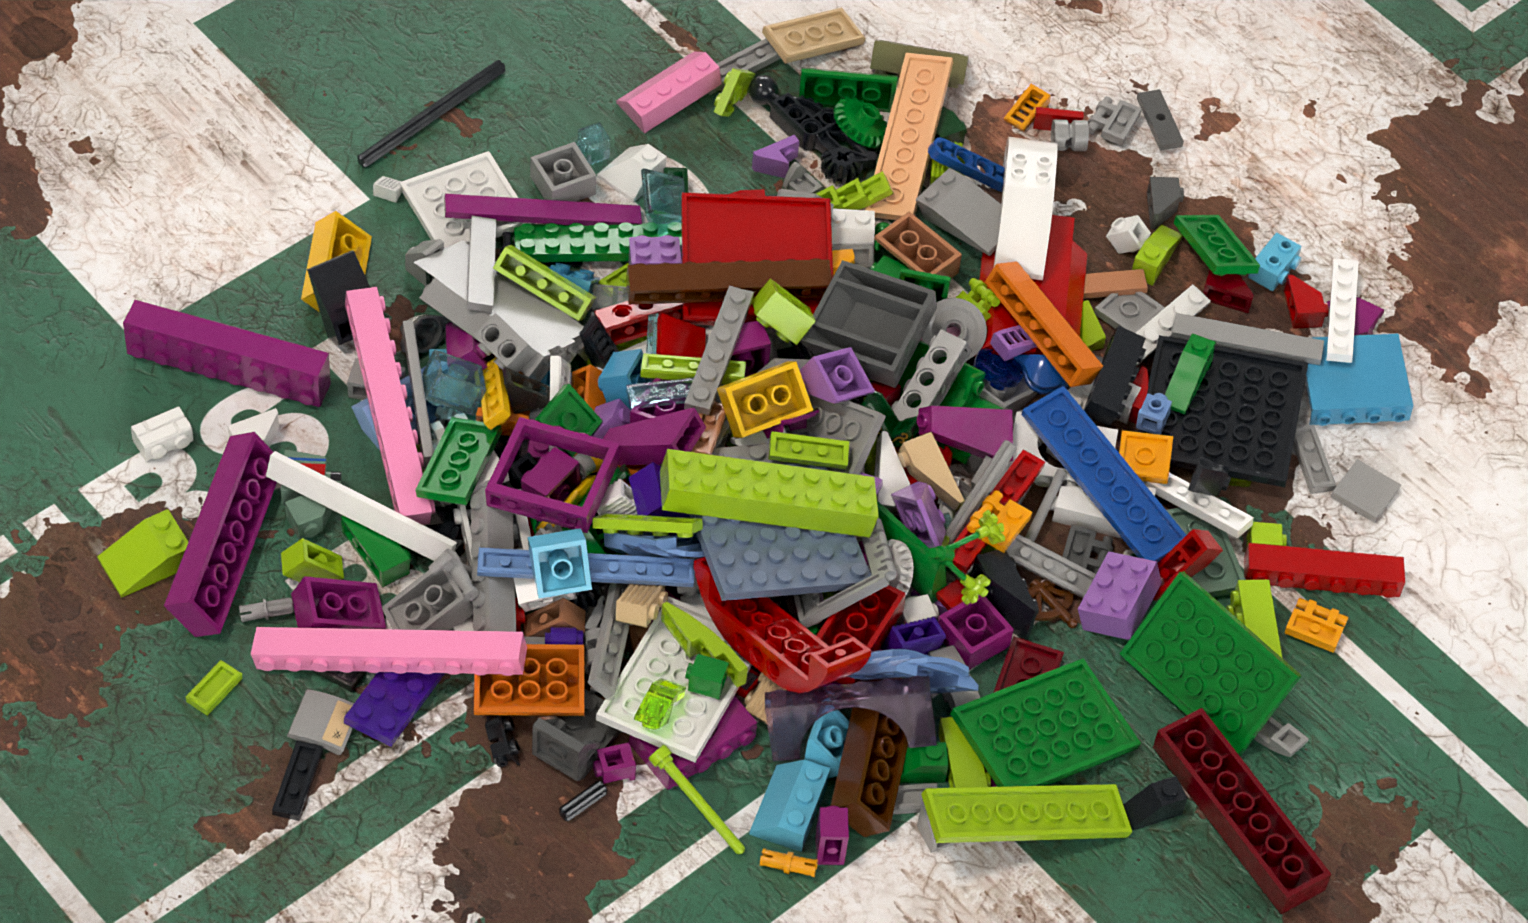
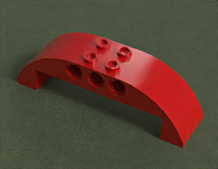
M706 558L694 560V571L699 591L713 623L737 653L778 686L797 693L809 692L858 672L868 662L871 650L855 637L828 646L768 597L722 601Z

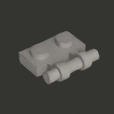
M1106 96L1103 101L1098 103L1095 108V114L1091 115L1088 120L1089 134L1092 135L1096 130L1101 129L1102 138L1123 146L1141 115L1142 108L1120 100L1116 106L1112 104L1113 100ZM1107 115L1110 116L1109 119L1103 118L1104 116H1107Z

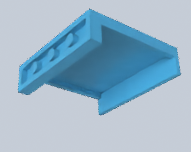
M1399 334L1355 335L1352 363L1326 361L1328 337H1312L1313 339L1324 340L1320 365L1308 363L1305 383L1311 409L1310 425L1325 426L1328 424L1402 422L1410 420L1413 401Z

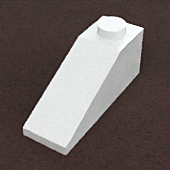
M882 431L876 440L874 475L883 480V486L877 495V501L894 516H899L891 494L909 486L910 483L888 432Z

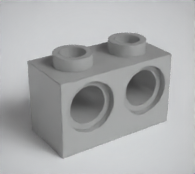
M496 313L474 334L481 341L478 347L488 356L493 353L497 357L494 362L504 372L510 369L517 375L537 354ZM499 334L498 339L492 342L493 338ZM516 350L515 354L512 357H509V354L512 351Z

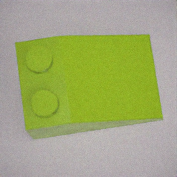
M167 509L141 521L98 555L97 558L118 594L123 598L176 574L188 545V540Z

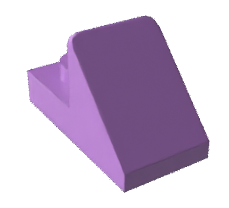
M792 135L753 152L752 169L755 172L785 178L789 169V162L798 157L799 140L795 135Z

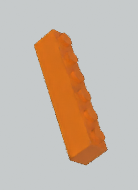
M1017 261L996 264L985 281L988 287L1070 387L1092 384L1103 367L1101 362Z

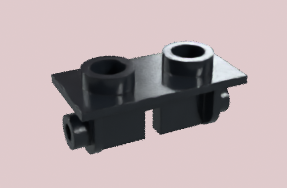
M488 716L485 722L488 740L494 742L499 739L498 742L490 745L493 762L498 767H505L508 765V761L511 760L520 765L518 754L521 753L518 741L513 737L512 731L515 730V725L511 716Z

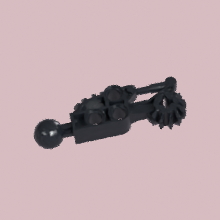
M767 75L757 76L751 81L749 85V96L760 105L769 104L771 106L769 117L789 137L795 135L802 149H817L822 153L821 172L825 173V179H832L833 183L840 181L844 185L846 181L851 182L855 177H858L862 173V169L875 167L877 154L873 151H868L863 145L853 141L840 129L834 118V109L823 107L822 103L814 102V99L811 97L808 99L804 98L805 95L796 98V96H792L788 92L780 97L778 95V84L772 77ZM837 141L848 142L853 147V150L841 146Z

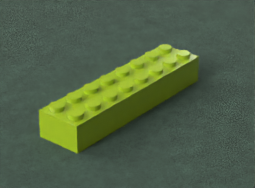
M667 449L660 469L662 510L869 538L879 517L875 477L672 449Z

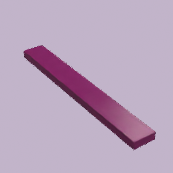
M445 194L444 196L445 218L471 219L473 215L496 219V221L554 223L558 225H571L573 223H580L583 226L595 225L597 223L619 225L624 222L642 224L641 207L639 205Z

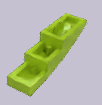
M883 171L863 182L856 178L838 189L831 185L817 193L822 198H830L831 203L834 204L833 209L849 210L863 209L894 194Z
M668 602L662 604L661 621L689 658L701 654L729 662L727 675L734 685L738 688L746 684L748 667L731 647L690 614Z

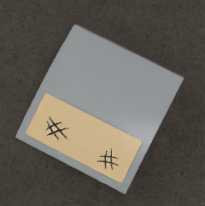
M307 689L287 737L323 746L324 749L340 756L352 731V727L344 724V716L354 703L334 695Z

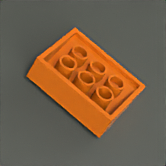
M526 644L527 652L523 675L475 674L474 715L584 716V645Z

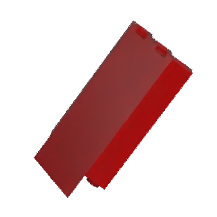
M1052 215L1043 280H1032L1080 337L1087 253L1073 241L1075 218ZM996 250L990 256L984 252L982 253L979 280H982L984 283L994 268ZM1001 301L997 307L992 306L987 311L991 317L986 321V339L981 350L974 356L986 367L1003 360L990 344L993 334L1019 325ZM1035 347L1020 355L1044 354L1038 347ZM1011 358V359L1008 360V361H1009L1010 363H1012L1018 370H1020V369L1013 363V358Z

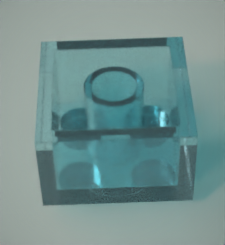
M434 349L422 374L425 399L435 406L443 405L452 408L456 413L474 416L486 392L482 366Z

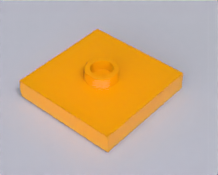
M1122 430L1119 454L1143 482L1168 484L1173 436Z

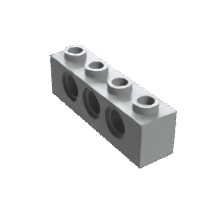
M942 329L937 336L935 335L931 339L929 350L925 357L920 358L914 376L905 383L904 393L899 401H895L892 405V410L900 421L918 416L919 408L940 406L972 352L967 341ZM947 357L944 363L936 364L939 358ZM934 379L931 385L924 386L926 380ZM921 400L918 407L911 408L914 401Z

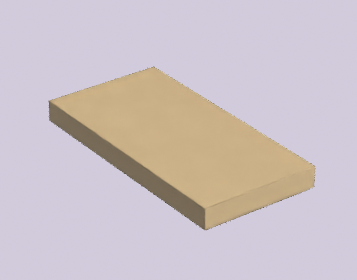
M842 7L763 26L762 30L763 35L785 64L863 45L866 39Z

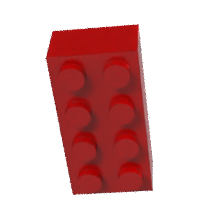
M888 585L829 616L817 637L828 646L855 637L871 651H878L892 626L895 625L904 610L906 593ZM844 677L836 682L854 690L859 679Z

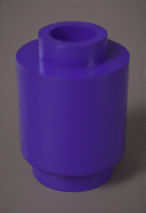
M551 627L550 633L545 632V644L583 645V630H576V628Z

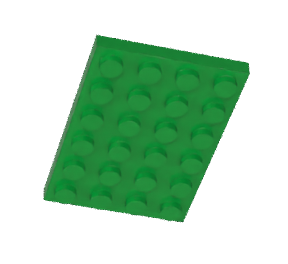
M1184 571L1178 573L1119 653L1186 715L1202 708L1240 757L1302 676Z
M1084 658L957 706L950 713L997 787L1047 786L1136 750L1141 744Z

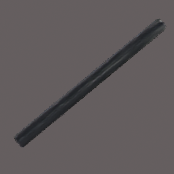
M496 60L359 154L357 156L358 163L365 168L504 73L505 64L500 60Z

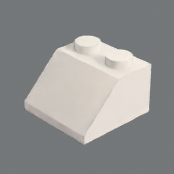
M833 209L831 215L832 244L874 243L875 211Z

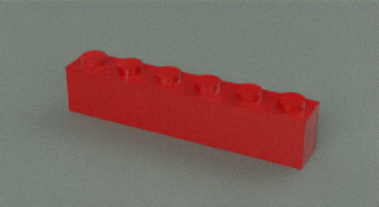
M1248 543L1244 555L1245 579L1269 580L1270 586L1303 588L1311 591L1325 590L1334 593L1347 592L1359 595H1379L1392 598L1400 597L1405 585L1404 557L1257 543Z

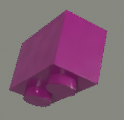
M838 806L820 807L815 835L818 865H844L849 839L848 808H839Z

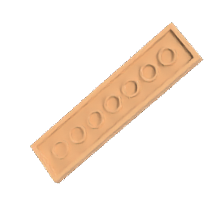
M914 53L905 54L874 174L876 175L883 171L894 194L865 208L868 211H875V218L898 220L909 211L914 216L916 214L918 206L916 198L921 194L930 158L928 147L935 138L953 66L952 57Z

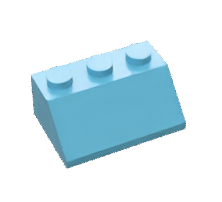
M805 759L776 765L749 835L802 852L827 789L831 768Z

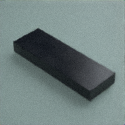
M296 740L272 809V815L300 821L324 752L323 746Z

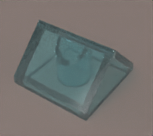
M643 168L641 175L647 221L656 224L681 223L682 192L685 193L684 178Z

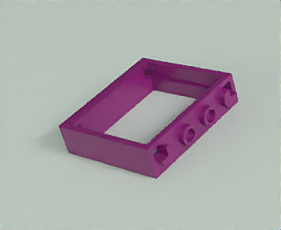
M519 417L485 489L486 504L493 508L570 529L581 528L582 532L588 533L593 517H595L620 462V444L608 439L592 437L586 433L566 430L560 426L540 423L534 419ZM524 438L603 460L583 507L502 485Z

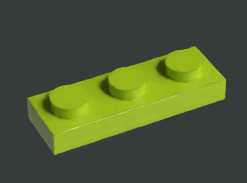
M773 431L770 434L768 460L846 469L848 466L849 441Z

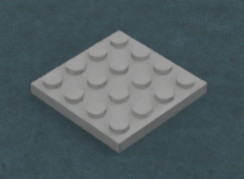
M808 393L813 411L819 410V413L807 419L806 428L790 431L787 426L786 433L849 441L847 468H826L828 471L860 475L886 416L848 400L833 404Z

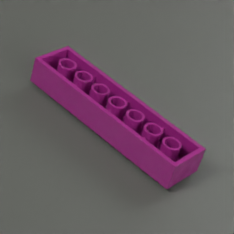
M134 300L123 321L127 354L135 358H144L160 365H169L186 372L198 373L207 378H216L229 382L232 385H241L252 388L257 392L270 393L283 399L288 398L301 402L304 405L316 407L321 406L331 385L329 353L139 300Z
M256 432L229 437L164 604V607L194 637L221 633L277 484L276 481L266 477L270 455L274 452Z

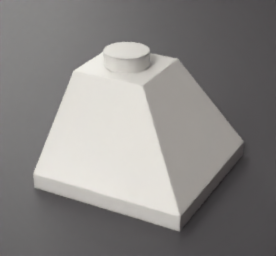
M649 144L629 147L597 174V178L634 203L663 178V169L666 167L667 156Z

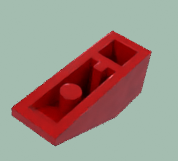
M1192 529L1157 563L1162 583L1153 598L1154 601L1161 598L1179 572L1184 571L1187 575L1193 577L1206 568L1223 551L1209 531Z

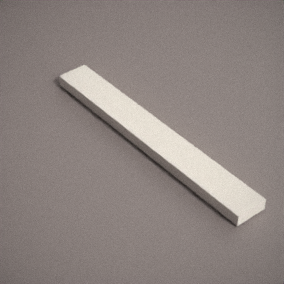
M276 451L270 455L266 477L433 561L446 549L455 551L457 542Z

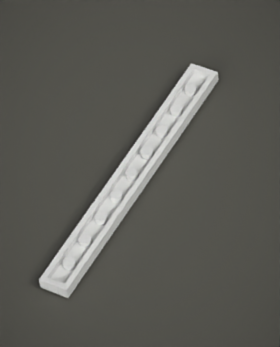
M1191 285L1136 332V334L1146 338L1142 347L1146 349L1142 361L1156 350L1159 335L1171 337L1176 313L1196 316L1208 306L1210 300L1197 287ZM1094 381L1092 384L1075 386L1067 390L1082 409H1084Z

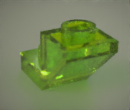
M663 678L653 682L640 704L634 720L642 722L643 727L652 730L660 729L668 724L673 705L676 701L683 698L686 687Z

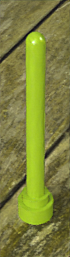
M665 744L657 749L648 758L654 767L658 766L669 774L736 854H743L745 851L744 845L672 762V752Z

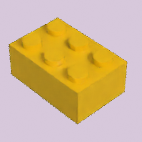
M796 361L784 362L717 388L733 437L744 438L780 424L781 420L798 417L813 411Z

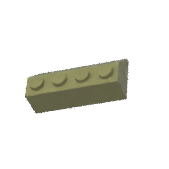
M878 39L874 42L870 69H875L874 74L888 75L889 72L898 73L899 78L906 53L953 58V66L947 87L958 88L959 84H964L969 55Z

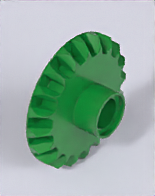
M849 97L840 99L834 107V118L840 129L853 141L871 148L881 147L888 123L884 121V116L880 115L877 107L871 103L864 102L863 99L858 101L855 97L852 99Z

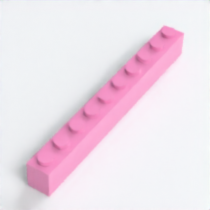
M377 287L346 291L345 307L394 511L422 525L430 524L431 515L435 513L434 500L416 496L415 489L423 475L421 468L424 467L422 452H417L416 449L418 435L416 429L412 430L410 422L413 421L411 407H406L405 404L407 391L405 384L401 385L399 379L402 377L401 366L394 359V355H396L395 342L389 339L388 333H391L389 318H384L383 311H385L384 297L379 296Z
M256 627L251 656L256 669L264 671L289 670L297 672L299 670H313L316 672L342 671L345 673L364 671L369 673L395 672L398 674L416 672L423 674L448 673L451 675L467 673L511 676L513 674L523 675L527 645L523 632Z

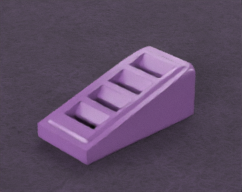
M1020 325L995 332L990 342L1004 361L1037 347Z

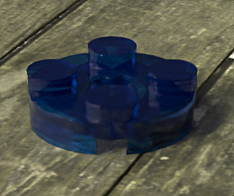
M982 349L977 353L973 367L986 373L984 378L990 382L994 389L1002 391L1005 387L1013 388L1018 386L1023 373H1020L1022 367L1016 360L1011 358L1004 361L1000 355L991 354L993 349Z

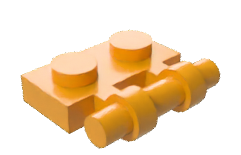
M995 490L992 495H988L984 499L981 509L975 511L970 517L967 530L975 533L976 529L981 528L979 519L983 517L985 511L990 510L992 514L994 513L997 516V524L1003 523L1004 532L1001 533L1005 536V541L994 545L989 542L988 537L982 538V541L1004 553L1031 519L1032 511L1011 499L1003 506L999 503L1003 495Z
M1299 598L1284 633L1334 653L1348 617L1340 614L1339 610L1334 608L1329 610L1319 606L1314 600L1310 599L1307 601Z

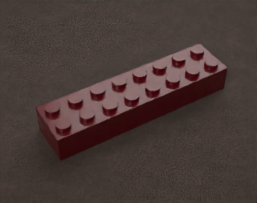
M1202 708L1157 731L1153 745L1154 750L1174 776L1177 777L1183 788L1280 914L1326 890L1332 875Z

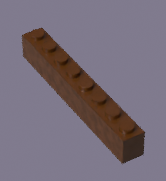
M814 258L811 260L788 259L785 261L762 260L746 262L739 260L736 262L712 261L710 263L686 262L684 264L664 262L660 264L645 265L637 263L628 265L626 275L628 305L723 302L729 286L754 292V299L770 278L799 300L822 299L832 280L830 260Z

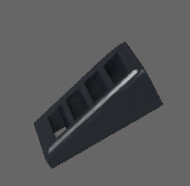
M592 315L579 334L591 365L604 369L613 352H619L598 318Z

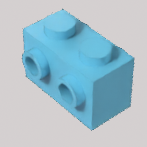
M1276 232L1255 258L1260 264L1258 274H1249L1248 278L1274 291L1279 284L1283 285L1286 282L1289 271L1291 269L1295 270L1302 259L1299 256L1302 246Z

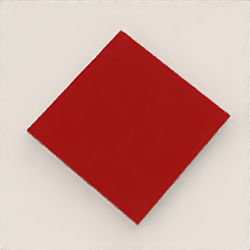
M682 192V264L686 262L710 263L712 261L736 262L739 260L758 262L762 260L785 261L788 259L811 260L818 258L830 260L833 278L830 198ZM805 299L800 301L811 309L812 314H814L821 299ZM723 302L682 303L683 321L693 325L714 326ZM752 303L744 323L757 321L756 318L758 316L754 314Z

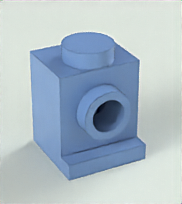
M1161 393L1147 394L1138 412L1136 428L1161 435L1170 415L1172 401L1168 400Z

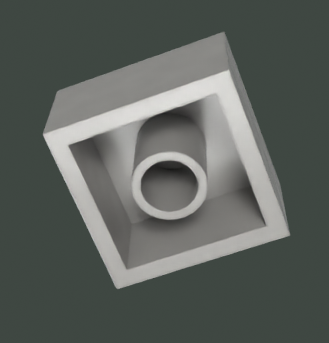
M575 142L531 157L530 177L545 200L577 202L596 195V174Z

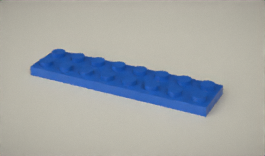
M1064 386L1022 410L1021 415L1138 558L1159 562L1186 536L1185 532Z

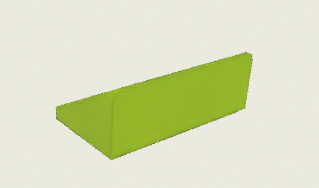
M1089 300L1083 301L1080 338L1092 351L1104 348L1106 336Z

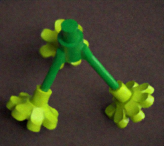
M990 510L985 511L983 517L979 519L981 528L976 529L975 533L952 544H948L950 538L945 535L941 546L930 548L928 551L930 558L937 562H942L961 579L960 582L965 586L961 592L963 595L961 599L966 605L970 602L971 604L977 602L978 595L985 597L989 591L984 587H987L991 580L983 574L975 579L967 574L964 575L953 564L954 551L956 548L977 538L988 537L992 545L1005 541V536L1001 533L1004 532L1003 523L997 524L998 518L994 513L991 515Z

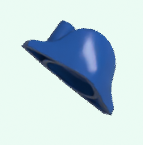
M1018 355L1013 358V363L1022 371L1026 384L1034 392L1047 395L1062 386L1066 389L1068 388V383L1045 355Z

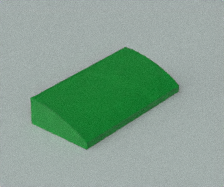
M877 501L878 519L882 521L887 541H890V539L902 541L911 552L913 559L911 586L921 596L928 594L932 604L938 601L936 593L947 586L945 565L930 558L928 555L930 548Z

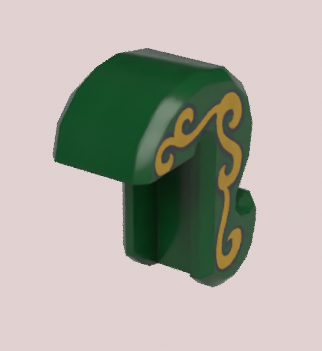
M875 391L872 394L866 395L859 404L886 416L876 439L882 431H886L893 446L901 447L904 442L913 439L919 431L917 416L900 421L880 392Z

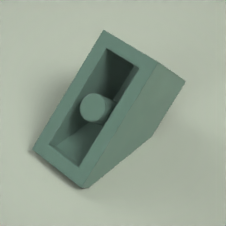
M304 495L285 502L286 518L298 540L307 537L311 538L323 532L333 511Z

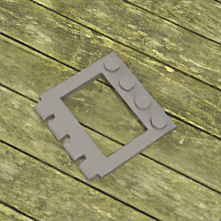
M877 519L870 538L855 536L857 542L862 541L871 573L870 577L824 600L822 592L793 595L799 622L804 627L808 628L819 624L823 619L890 585L889 581L896 578V570L881 519Z

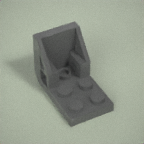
M585 689L584 716H563L561 719L556 716H547L537 719L533 724L532 754L574 780L580 781L593 768V761H596L597 749L610 747L622 731L596 720V714L604 700Z

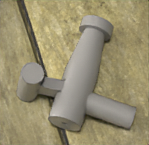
M446 549L429 566V570L433 574H437L441 569L449 571L455 583L462 590V596L465 601H472L478 597L479 591L472 585L470 579L472 578V567L463 564L457 552Z

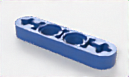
M941 137L936 138L929 145L928 153L933 160L997 191L1003 192L1005 167ZM957 156L961 157L964 160L965 164L960 162L957 159ZM977 166L982 167L986 174L982 173Z

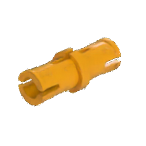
M765 848L762 850L763 856L760 857V866L762 867L766 866L784 870L785 874L794 872L811 877L816 875L815 870H817L818 859L814 860L795 856L794 852L790 851L786 854L766 850Z

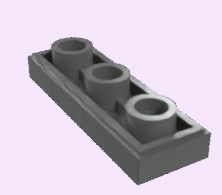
M1161 90L1138 93V103L1142 108V112L1160 151L1183 147V138Z

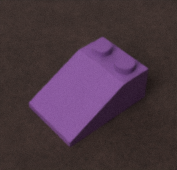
M918 481L892 493L891 496L902 524L927 547L935 548L936 546H941L946 533L943 525L945 518L941 510L937 509L934 500L936 496L932 487L927 485V483Z

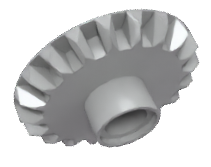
M948 298L937 302V309L922 336V341L929 344L931 339L935 335L937 336L941 329L946 331L948 327L955 326L960 331L958 338L967 341L972 350L967 360L973 358L981 350L986 339L987 327L982 313L975 305L960 298Z

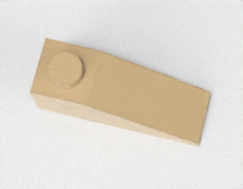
M932 432L904 442L898 453L902 466L906 467L909 474L917 481L930 485L935 495L954 511L959 510L965 500Z

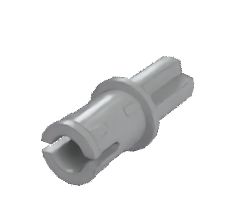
M289 597L272 601L263 599V602L239 605L240 613L252 612L251 614L240 615L243 623L266 618L267 621L269 617L291 614L294 612L292 598Z

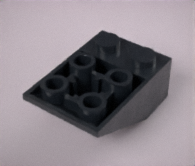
M352 250L307 269L327 337L338 345L353 340L345 307L346 291L370 288L355 252Z
M994 550L976 555L970 577L975 579L983 574L991 580L990 584L984 587L989 591L985 597L1014 629L1013 633L1021 639L1029 640L1039 607L1037 601L1029 594L1025 579L1020 577L1016 569L1015 560L1009 556L1007 551L1003 553L999 550Z

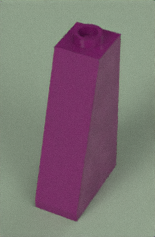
M949 406L919 408L917 425L920 435L932 432L935 441L984 459L987 455L993 459L1005 440L1013 443L1012 410Z
M689 408L610 428L603 439L620 444V462L618 465H649L652 462L662 464L667 449L691 452L706 426L696 409Z

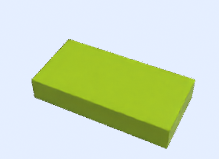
M220 660L187 694L186 702L208 716L243 679L242 673Z

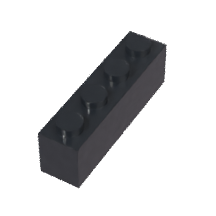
M1118 325L1110 338L1101 362L1103 367L1094 380L1083 409L1090 418L1107 426H1110L1115 418L1120 419L1125 408L1122 401L1123 399L1127 400L1132 390L1129 382L1134 381L1139 371L1136 363L1142 361L1146 349L1142 348L1145 337Z

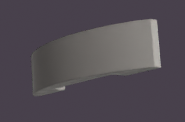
M1270 717L1254 740L1272 751L1291 757L1308 742L1309 738L1291 724L1287 723L1285 726H1282Z

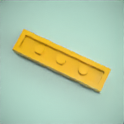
M497 357L487 363L488 367L478 373L483 421L490 430L497 425L504 424L509 416H511L505 372L494 362Z

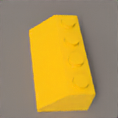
M332 212L315 222L307 269L353 250L365 274L372 236L339 212ZM306 270L301 300L320 312L309 274Z

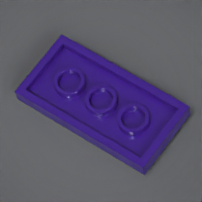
M378 672L344 716V724L392 747L445 673L423 674L406 672L398 674L395 672Z

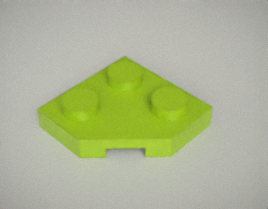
M732 68L725 76V87L722 93H719L715 99L714 106L716 107L714 113L729 117L734 111L733 104H736L738 101L742 102L746 97L755 73L745 69Z

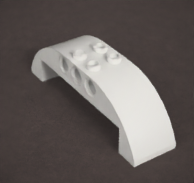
M1008 137L1004 153L1003 167H1005L994 266L998 263L1017 261L1030 278L1036 280H1043L1055 190L1057 143Z

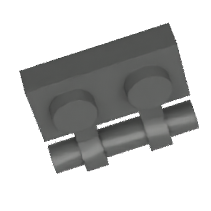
M1071 525L1062 557L1097 574L1108 551L1113 552L1114 550L1112 546L1113 538L1104 536L1102 541L1095 540L1097 531ZM1091 551L1098 554L1097 560L1090 558Z

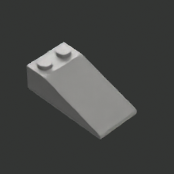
M948 168L916 198V202L925 220L989 256L996 250L1001 204L967 177Z

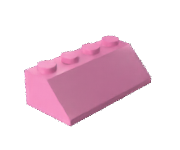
M692 52L616 100V102L645 134L722 84L720 67L706 52Z

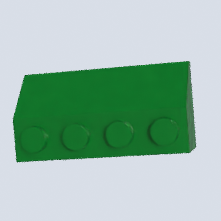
M801 67L799 97L805 95L804 98L808 99L811 97L814 99V102L822 103L823 107L833 108L840 99H845L846 97L852 99L855 97L858 101L863 99L864 102L873 104L879 112L890 113L896 93L898 77L885 74Z

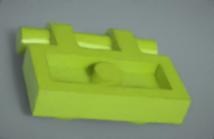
M972 278L969 281L971 291L968 294L962 291L955 298L964 299L975 305L982 313L986 322L991 317L987 311L992 306L997 307L1000 304V300L991 289L987 288V285L982 280Z

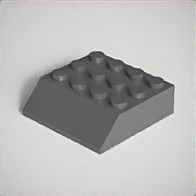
M842 260L813 314L816 320L800 342L816 356L851 347L868 379L896 388L937 309L936 293L934 290Z

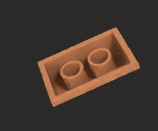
M910 211L874 237V240L911 270L951 278L959 273L962 254Z

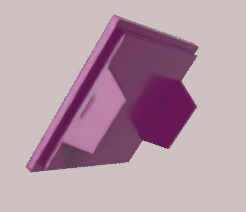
M819 410L781 420L780 424L764 429L763 432L768 439L772 431L783 433L784 425H788L790 431L804 429L807 427V419L816 416Z

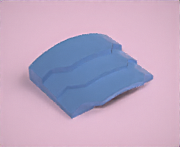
M619 530L618 533L611 534L604 533V546L623 555L668 558L705 557L696 533H693V537L680 538L677 535L653 536L652 532L643 531V534L629 535L627 530Z
M907 649L871 651V656L863 668L847 676L860 680L905 677V681L920 694L978 691L979 687L969 675L968 666L949 658L928 656Z

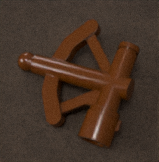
M1044 578L1040 581L1038 579L1033 580L1029 585L1030 588L1027 590L1031 597L1036 599L1039 607L1035 621H1051L1059 617L1064 623H1067L1069 628H1076L1078 625L1077 620L1072 618L1073 616L1067 611L1072 604L1074 594L1067 590L1055 589L1054 586L1056 584ZM1052 594L1063 596V603L1061 604ZM1041 599L1052 609L1051 611H1042Z

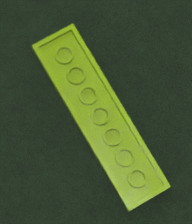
M1116 784L926 788L921 793L936 843L1128 838L1132 833Z

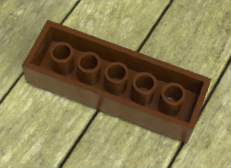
M901 677L873 680L859 679L831 806L848 808V825L863 837L890 831L919 695Z

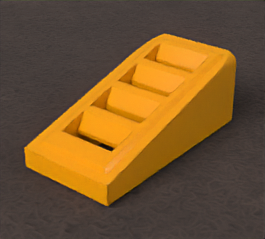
M1031 83L1006 114L1004 120L1024 132L1034 121L1036 107L1046 108L1050 104L1051 95ZM1030 99H1034L1038 102V104H1035L1034 102L1030 101ZM1027 104V105L1031 106V107L1034 108V109L1031 110V109L1027 108V107L1024 106V105ZM1023 110L1024 112L1028 113V117L1019 111ZM1016 115L1019 118L1023 119L1024 122L1021 123L1013 117Z

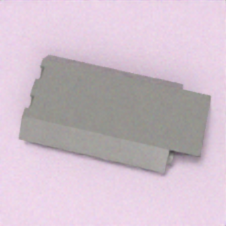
M462 240L414 262L434 277L433 281L426 285L422 295L419 297L430 308H434L476 340L478 339L474 334L496 313L537 352L520 370L536 385L541 382L550 370V356H560L569 364L576 354L583 360H588L589 357L579 334L584 327L583 325L496 270L492 313L468 310L469 244ZM499 334L493 338L492 342L498 339ZM516 350L512 351L509 357H512Z

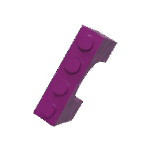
M734 696L715 728L716 733L708 740L697 761L694 763L672 753V762L687 779L697 772L702 773L713 762L730 756L736 748L741 745L746 746L750 744L756 737L757 721ZM630 735L629 744L664 787L669 790L674 786H678L664 769L661 770L658 766L654 767L648 759L659 747Z

